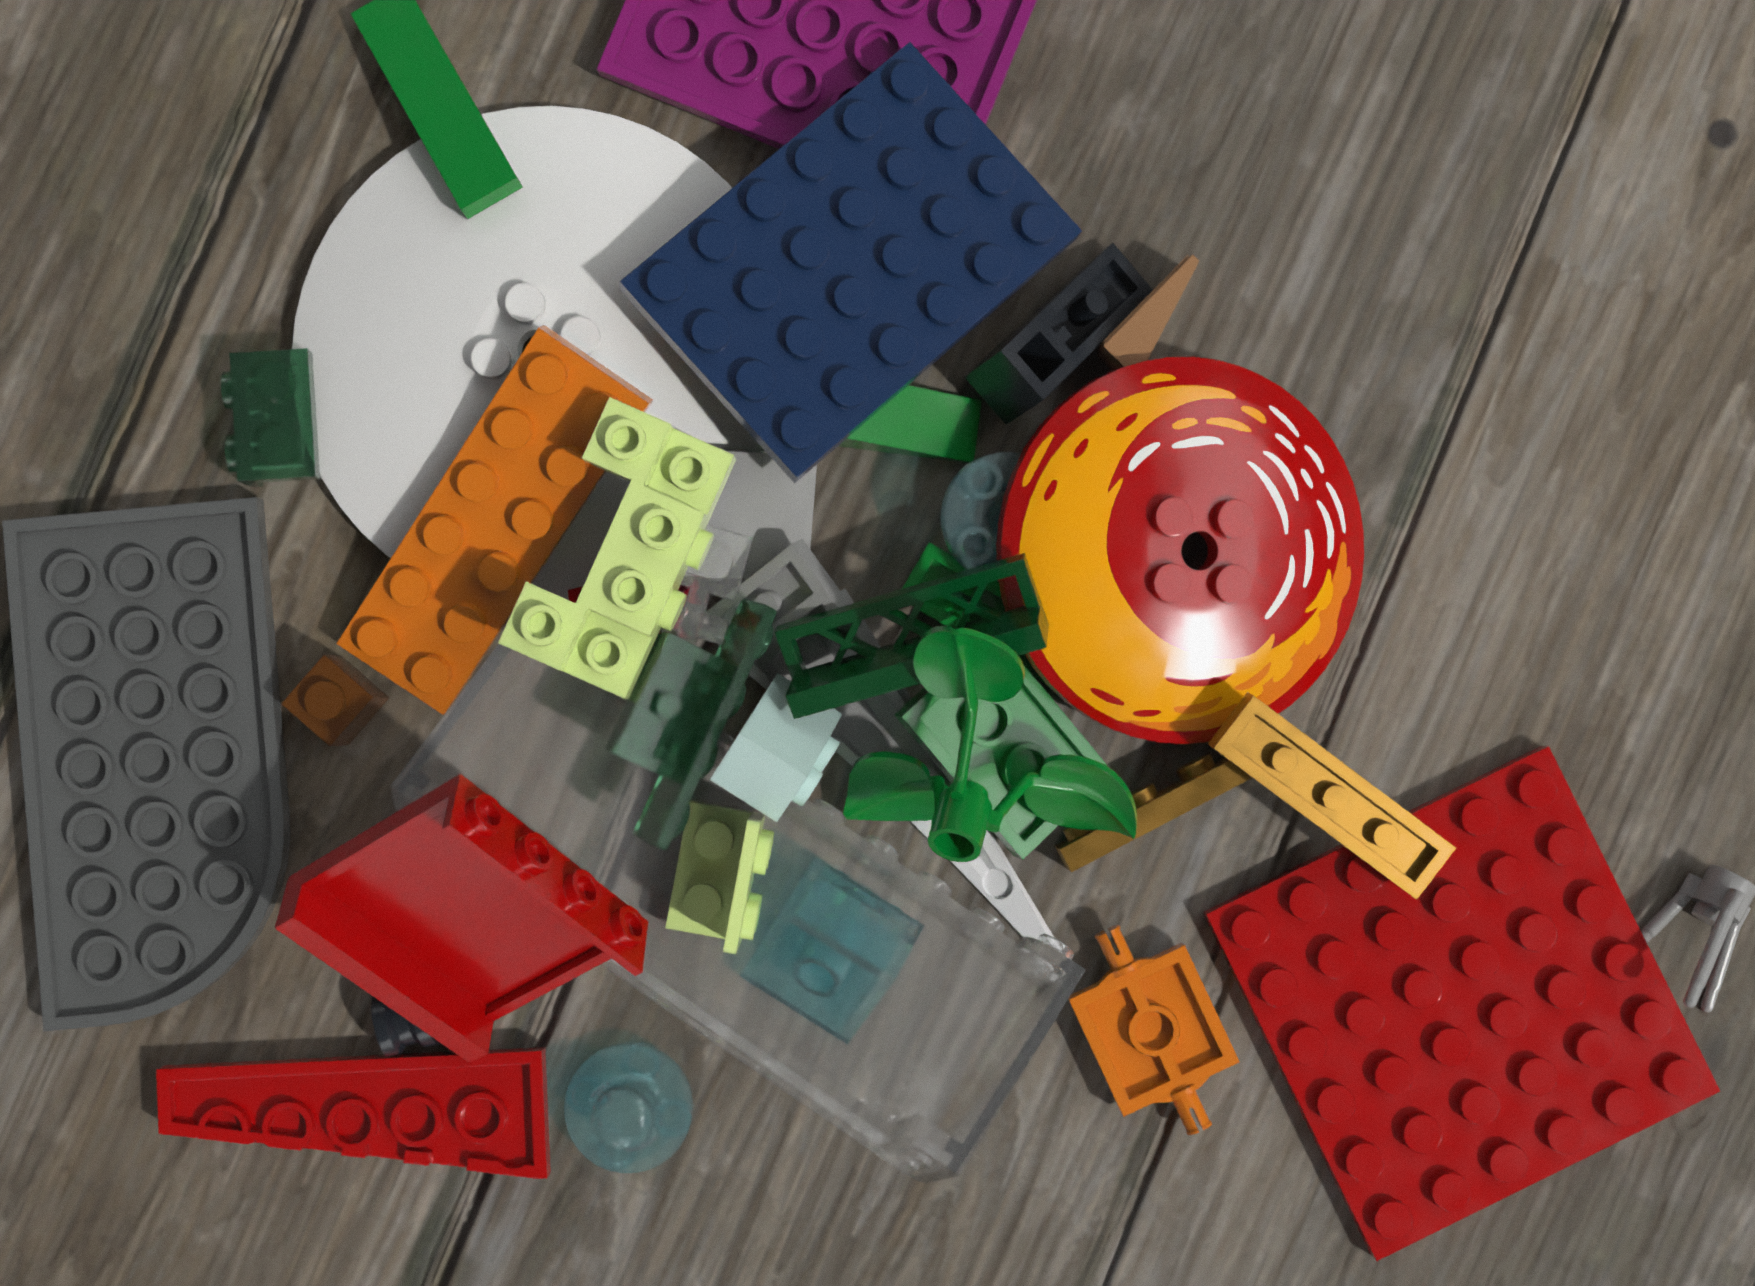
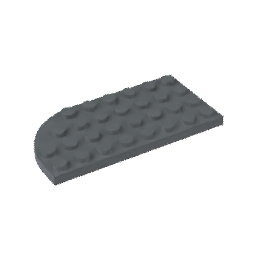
M258 497L2 521L43 1032L133 1022L159 1014L190 1000L212 986L237 964L261 934L273 912L282 889L288 865L290 808L264 501Z

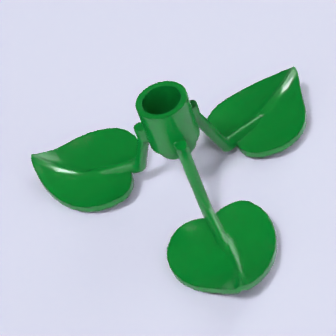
M937 626L923 634L916 646L913 657V666L919 682L930 694L936 697L947 699L965 697V713L954 782L948 787L945 785V780L942 776H930L926 765L912 756L887 751L867 753L857 759L851 769L847 798L843 810L844 820H932L928 836V845L931 850L940 857L950 861L969 862L975 860L980 855L986 830L998 832L1002 819L1024 793L1027 806L1036 816L1044 821L1073 829L1114 831L1132 839L1135 838L1138 825L1137 811L1129 788L1118 774L1108 766L1083 756L1059 754L1047 757L1042 764L1040 774L1035 772L1024 773L995 809L992 810L987 790L979 783L967 780L978 712V699L1002 702L1013 698L1022 688L1025 678L1024 665L1018 654L1007 644L979 631L968 628L954 629L952 626Z

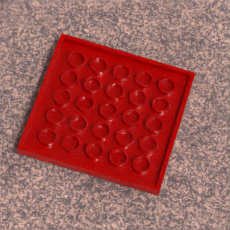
M1549 746L1537 747L1408 811L1456 847L1455 851L1417 900L1355 853L1340 844L1203 912L1371 1256L1376 1261L1721 1092Z

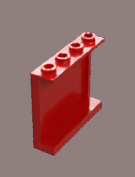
M458 774L289 876L275 929L471 1063L488 1054L495 1020L600 964L613 959L634 976L643 973L648 920L641 916L634 907L627 905L599 883L588 871L581 869L548 843L541 834L534 832L507 811L494 797L483 792L462 774Z

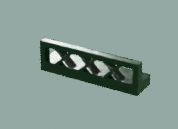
M1025 553L778 625L774 633L792 678L785 697L793 718H801L920 684L915 674L913 657L920 638L925 632L934 627L916 618L924 602L934 598L942 597L964 608L956 625L952 626L954 629L968 628L990 635L1007 644L1018 656L1046 648L1049 623ZM1015 575L1025 606L1000 612L980 602L979 599L989 582ZM975 587L971 597L960 592ZM913 605L909 615L898 610ZM972 612L983 617L967 622ZM880 615L902 626L894 643L880 648L855 637V634L863 619ZM852 623L848 632L837 628ZM909 631H912L920 635L918 637L905 640ZM818 633L840 644L833 661L806 668L796 639ZM847 649H850L858 653L856 655L843 658Z

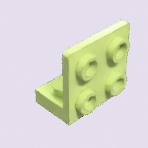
M689 801L665 928L725 939L723 952L731 954L737 953L742 939L753 940L763 894L751 892L754 873L765 875L769 865L775 831L763 829L765 814Z

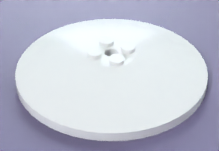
M560 106L517 107L481 115L523 188L469 219L465 217L421 139L391 158L373 173L350 197L329 226L312 259L302 286L295 316L292 344L293 388L298 417L307 447L321 478L340 508L360 532L390 558L393 556L522 354L524 343L542 325L547 326L652 398L653 402L645 413L668 422L674 429L717 448L765 451L619 290V282L732 189L729 183L705 161L678 142L655 130L616 115L583 108ZM606 471L532 583L533 585L569 600V589L584 585L629 486V481Z

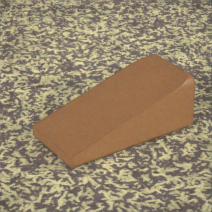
M1193 254L1190 257L1187 255L1098 347L1096 356L1110 370L1113 371L1149 359L1199 263V260Z

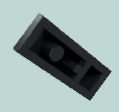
M1111 243L1002 340L965 378L1007 425L1042 402L1153 289L1116 245Z

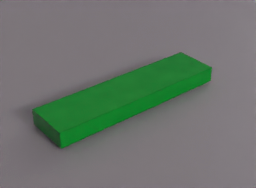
M373 0L350 13L465 217L469 219L523 188L417 1Z

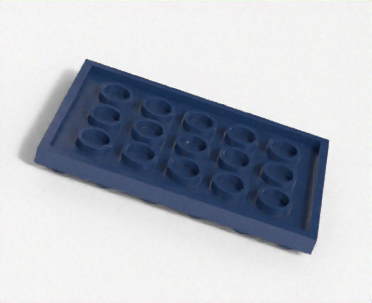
M909 42L619 282V290L786 475L796 483L1079 237L1082 230L914 45Z

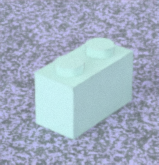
M777 673L710 778L711 781L776 822L780 819L791 801L802 807L823 775L821 772L840 744L839 741L831 737V734L842 716L840 712L832 708L794 719L785 697L791 681Z

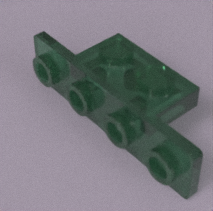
M747 599L741 600L716 655L673 634L660 630L629 700H627L604 749L659 774L635 826L634 836L665 851L669 847L671 840L676 838L685 828L690 815L689 801L699 780L710 772L718 755L717 741L727 720L738 712L746 694L744 683L754 661L766 652L773 637L772 623L777 613L774 608Z

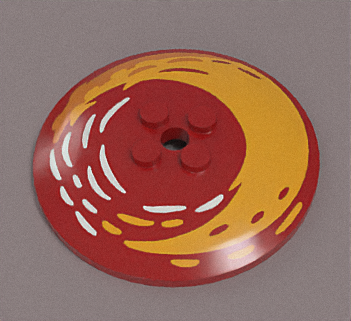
M1165 357L1118 368L1092 380L1064 400L1037 428L1024 447L1004 493L998 520L996 557L998 561L1022 553L1026 555L1049 623L1047 647L1026 653L1025 656L1043 681L1065 703L1105 728L1127 736L1160 743H1204L1211 741L1247 692L1279 714L1301 697L1325 671L1349 629L1357 606L1364 565V530L1356 490L1345 461L1321 423L1299 400L1271 380L1239 365L1200 357ZM1193 532L1200 534L1208 546L1206 561L1195 570L1186 565L1181 553L1185 538ZM1013 575L999 579L1000 593L1005 611L1025 606L1016 576Z

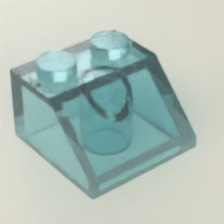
M815 856L740 977L848 1045L896 979L925 925L904 913L899 907L888 903L850 879L842 871L831 867Z

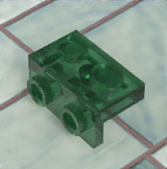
M305 348L229 353L230 371H223L221 375V393L224 406L227 410L233 409L234 434L226 435L225 457L229 472L237 473V481L248 487H263V483L320 479L312 352Z

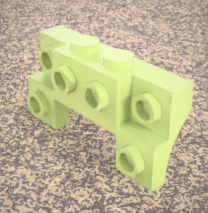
M609 397L582 459L630 483L576 603L536 585L525 582L498 643L629 700L661 627L671 631L680 616L687 594L678 591L688 567L699 570L710 549L714 534L705 529L733 469L736 458L729 452L674 429L668 422Z

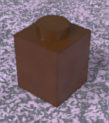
M323 655L281 704L329 746H345L354 740L390 697L343 656Z

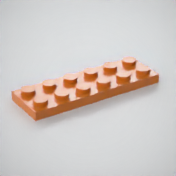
M542 325L538 327L336 644L444 715L451 708L509 620L525 582L531 584L534 582L606 473L605 470L585 462L582 456L609 397L643 412L647 411L653 399L547 326Z

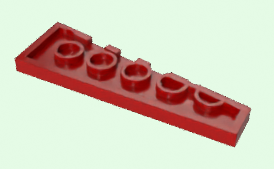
M545 1047L489 1050L488 1054L471 1063L450 1051L398 1054L390 1057L385 1055L180 1064L164 1065L156 1069L159 1134L247 1145L263 1143L272 1148L302 1151L304 1148L339 1152L341 1156L366 1158L367 1156L404 1160L403 1163L424 1166H429L431 1163L467 1168L466 1171L533 1179H547L551 1174Z

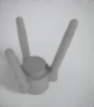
M1709 865L1703 878L1688 873L1680 890L1641 930L1648 943L1690 900L1696 903L1691 913L1713 928L1692 975L1683 1003L1686 1007H1695L1706 985L1700 1004L1701 1010L1706 1013L1711 1012L1714 1008L1740 929L1751 910L1749 906L1755 896L1754 884L1738 874L1717 865Z

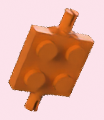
M1120 925L1109 927L1107 929L1117 948L1116 953L1104 930L1097 933L1094 937L1097 939L1111 970L1107 971L1098 982L1067 996L1068 1001L1123 1117L1152 1103L1173 1101L1186 1129V1134H1197L1199 1130L1189 1111L1190 1108H1192L1203 1130L1209 1128L1212 1122L1209 1120L1196 1090L1210 1076L1240 1061L1186 946L1183 943H1179L1152 957L1134 959L1120 930Z

